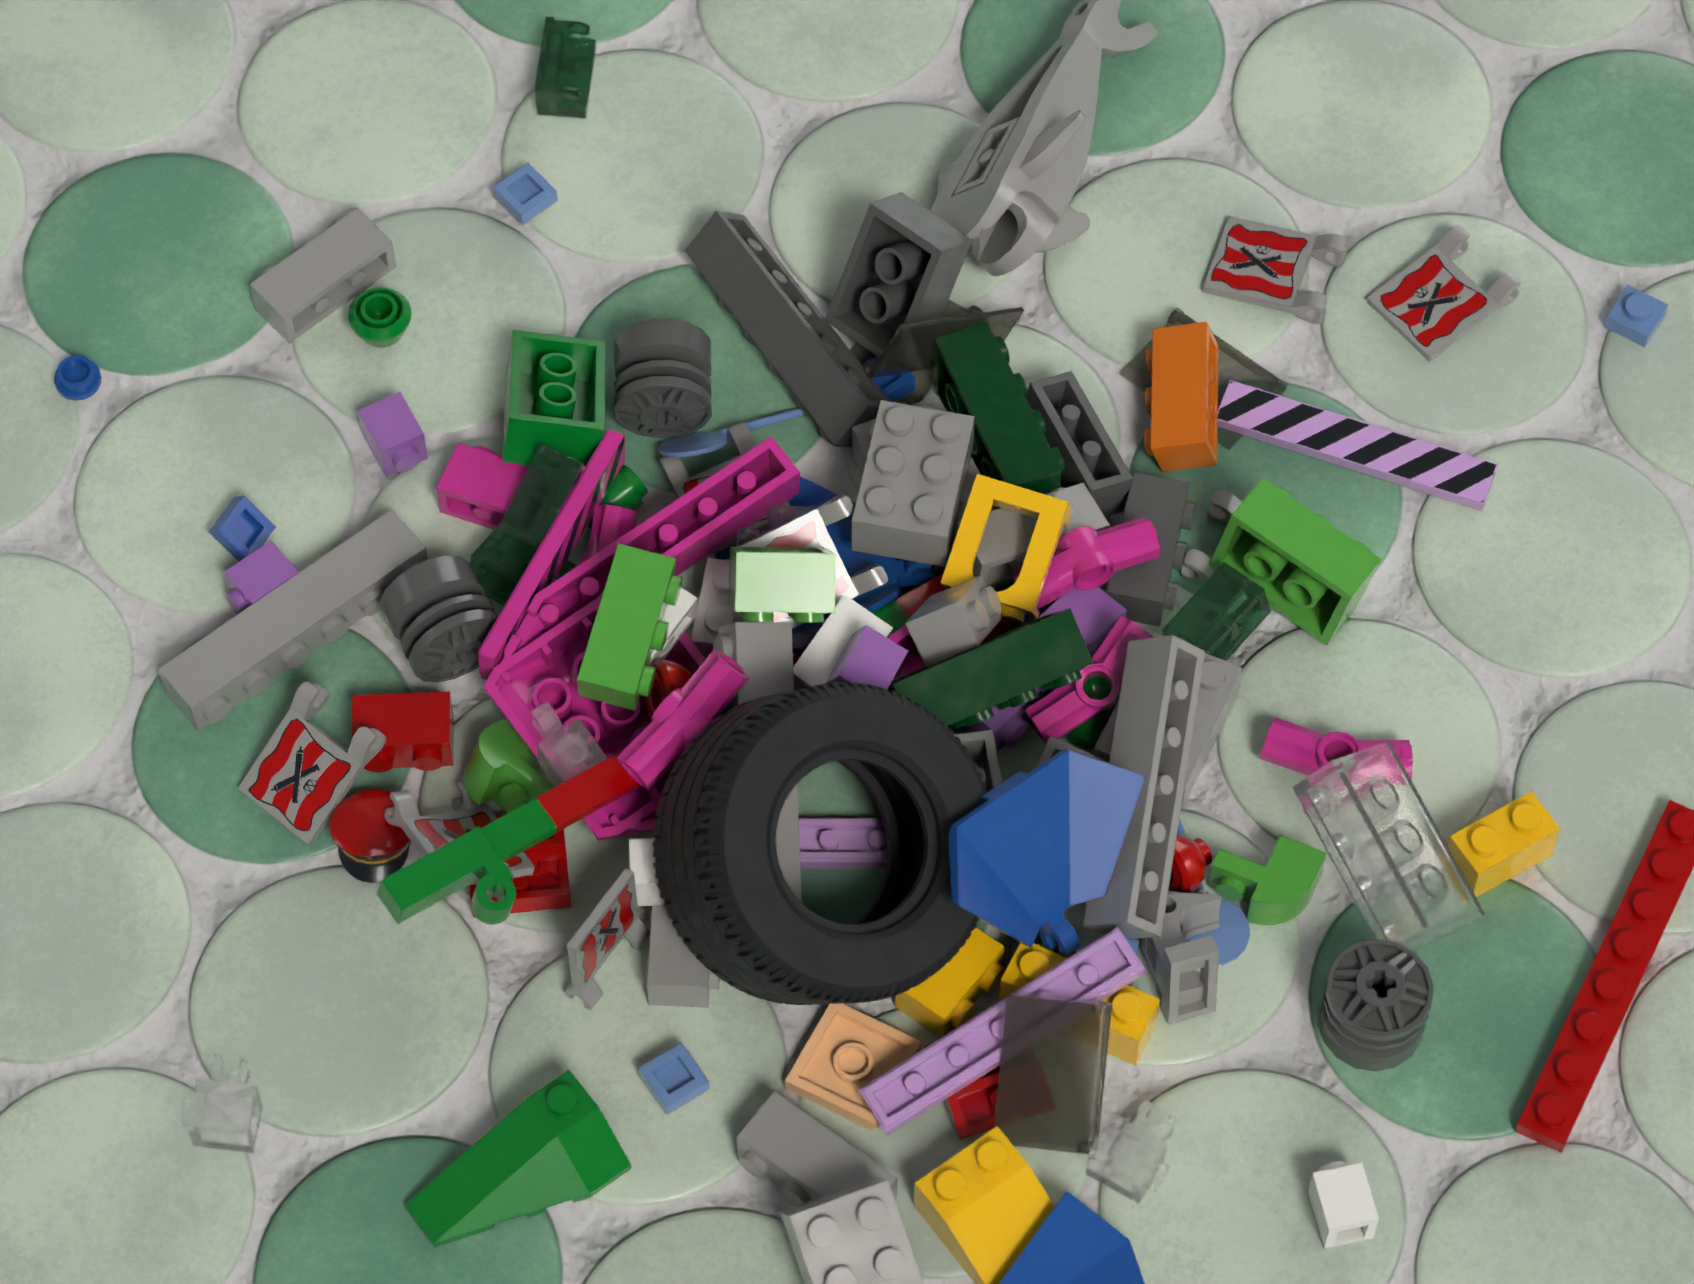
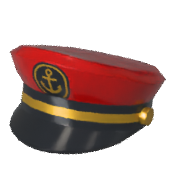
M380 789L358 791L346 797L335 808L331 816L329 830L332 839L338 845L340 860L346 871L357 880L368 883L380 882L382 879L400 870L408 857L411 840L401 827L389 824L384 817L387 808L395 807L394 802L389 798L391 791Z

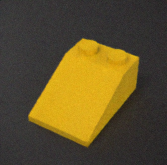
M998 1126L915 1182L914 1185L915 1209L975 1284H999L1055 1208L1029 1164Z

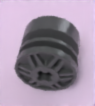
M649 319L634 323L619 333L614 341L615 377L617 378L614 382L615 419L620 425L637 435L652 438H674L680 435L692 434L704 427L712 417L711 380L709 379L711 376V339L703 329L689 322L675 319Z
M445 555L430 558L412 566L393 580L384 590L379 602L381 613L394 637L401 641L402 652L409 659L415 676L424 682L439 683L456 679L478 668V651L498 618L492 602L484 597L483 586L471 564L461 556Z
M1372 939L1357 942L1341 952L1329 969L1319 1016V1028L1323 1041L1335 1057L1353 1068L1375 1072L1395 1068L1412 1057L1422 1041L1432 1005L1434 985L1428 967L1414 951L1394 941ZM1376 992H1380L1381 998L1377 997Z

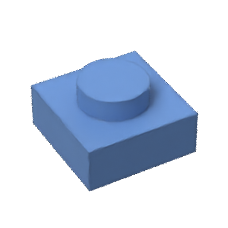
M529 163L493 186L494 198L521 225H524L558 201L557 190Z
M1627 285L1607 315L1604 327L1645 347L1665 317L1668 304Z
M682 1042L639 1068L640 1078L666 1115L709 1090L708 1079Z

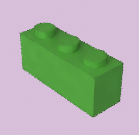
M618 543L577 677L578 696L631 710H636L640 695L649 696L656 668L650 667L649 663L653 650H663L669 629V622L662 621L667 604L676 606L683 578L676 576V558Z

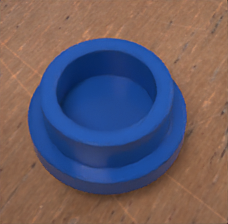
M79 355L64 359L59 364L54 375V383L58 393L64 398L74 401L84 400L94 395L100 388L102 381L98 366L88 358Z

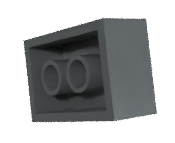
M902 192L870 203L825 319L828 323L894 368L926 356L973 240Z

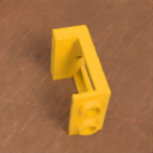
M977 474L940 584L946 590L975 578L973 573L974 561L993 505L1036 518L1038 520L1016 582L1008 589L996 593L1001 602V617L1021 623L1025 616L1037 619L1040 612L1036 607L1063 527L1068 528L1073 508L1068 501Z

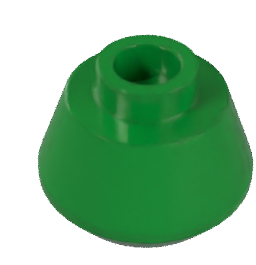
M384 287L372 288L362 292L353 300L348 311L349 324L352 330L367 344L379 348L389 347L397 343L410 324L412 315L411 307L406 297L394 289Z

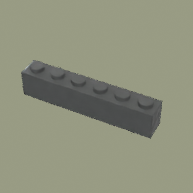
M715 211L685 249L686 254L696 265L694 267L695 272L701 279L713 287L720 297L719 303L727 312L734 315L745 329L744 335L747 340L760 348L770 361L768 365L771 371L787 383L795 394L794 400L797 405L810 413L820 426L819 432L821 436L833 446L852 447V427L875 419L880 400L889 402L890 400L745 215Z

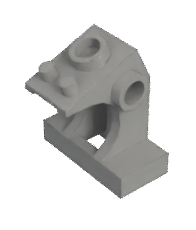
M1199 890L1197 893L1168 891L1161 937L1142 938V950L1162 992V1011L1168 1024L1216 1011L1219 949L1212 935L1192 941H1187V939L1198 934L1220 929V894H1209L1207 890ZM1201 968V973L1194 971L1195 969Z

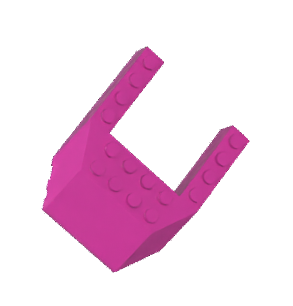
M772 436L535 594L527 608L525 618L515 635L511 636L504 649V655L498 665L491 671L483 688L556 786L624 750L652 722L647 710L646 696L640 695L636 710L578 696L577 677L618 543L676 558V576H678L799 494L800 471ZM906 625L888 637V639L908 650L893 680L925 667V663ZM684 632L664 660L682 665L693 675L706 658ZM671 770L667 771L649 790L640 786L582 819L598 841L653 832L655 830L654 820H657V815L655 814L659 806L658 802L663 797L661 793L665 787L666 780L670 778Z

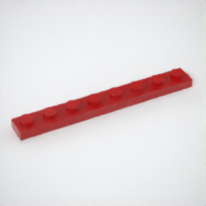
M1669 800L1523 1110L1515 1132L1560 1153L1563 1152L1693 871L1694 810Z

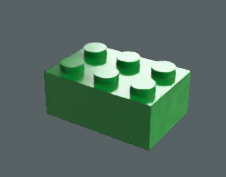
M513 330L505 373L502 462L516 463L522 466L531 465L564 469L571 472H583L604 434L605 341Z

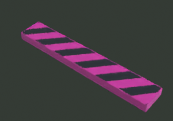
M609 429L600 441L478 651L481 678L487 680L493 668L500 662L511 636L517 632L535 594L555 582L592 519L596 506L600 505L625 461V435Z

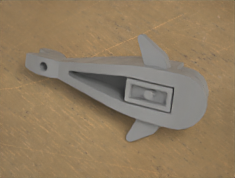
M1122 0L1081 1L1064 23L1060 38L987 116L960 154L956 163L946 164L938 172V195L930 211L973 240L971 243L973 256L991 276L1007 274L1022 265L1035 253L1051 251L1074 241L1087 231L1090 226L1089 217L1085 213H1076L1070 208L1069 203L1080 182L1088 158L1096 114L1101 60L1117 58L1144 47L1159 34L1149 21L1130 29L1121 26L1118 20V10Z

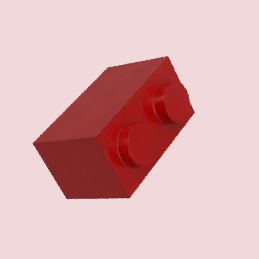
M450 691L352 695V738L355 732L362 726L369 729L376 728L386 737V743L383 748L363 769L374 773H383L390 771L392 768L415 767L422 771H432L439 769L441 766H454V712Z

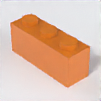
M1207 321L1154 328L1152 347L1146 349L1147 369L1149 374L1152 375V387H1147L1145 390L1146 408L1149 415H1151V427L1145 428L1144 431L1146 451L1148 455H1154L1162 472L1216 466L1218 439V343Z

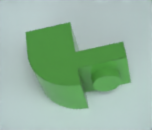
M506 718L489 725L481 732L463 776L465 789L475 803L480 806L492 800L507 813L548 792L555 785L534 769L537 759Z
M1280 835L1265 867L1219 848L1211 866L1208 887L1216 889L1222 897L1236 902L1243 900L1250 903L1247 916L1250 923L1258 925L1285 923L1298 916L1309 904L1322 876L1327 853Z

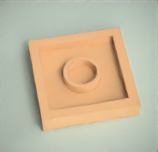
M829 1004L785 1080V1089L875 1132L879 1122L859 1090L922 1050V1041L845 1004Z

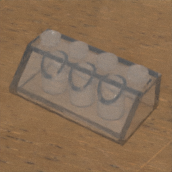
M1390 741L1331 760L1292 787L1301 803L1303 812L1310 819L1322 841L1327 856L1334 863L1345 883L1351 900L1357 905L1369 927L1373 939L1398 942L1416 952L1486 915Z

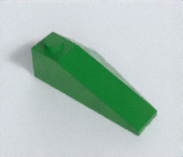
M568 1069L526 1098L408 1201L404 1207L431 1244L437 1247L491 1230L495 1227V1224L525 1214L527 1218L544 1213V1208L569 1200L576 1203L591 1198L631 1170L632 1167L601 1110Z

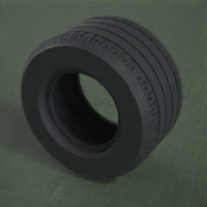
M852 682L820 684L763 696L742 703L725 712L722 716L717 717L691 741L692 743H689L680 755V760H677L669 774L670 778L666 780L665 787L661 793L663 797L658 802L659 806L655 814L657 815V820H654L655 830H653V836H655V841L652 842V847H654L653 857H655V863H653L656 870L655 878H658L659 882L657 887L660 890V898L665 902L663 906L667 910L668 918L672 919L673 922L671 924L676 929L678 936L683 938L682 942L689 948L692 954H696V958L707 969H710L714 975L727 982L730 986L759 999L789 1005L846 1004L878 1001L906 992L932 977L960 951L959 948L964 946L966 940L972 935L971 931L976 928V923L980 919L952 903L948 834L952 824L984 803L982 796L988 793L985 790L986 784L981 779V772L977 771V764L972 761V755L966 752L967 748L961 744L959 737L954 736V732L943 721H940L939 717L912 699L882 687ZM833 761H837L849 769L866 786L879 808L887 839V863L881 888L870 909L856 925L835 923L824 919L802 904L788 886L782 874L777 856L776 831L785 800L804 776L819 766Z

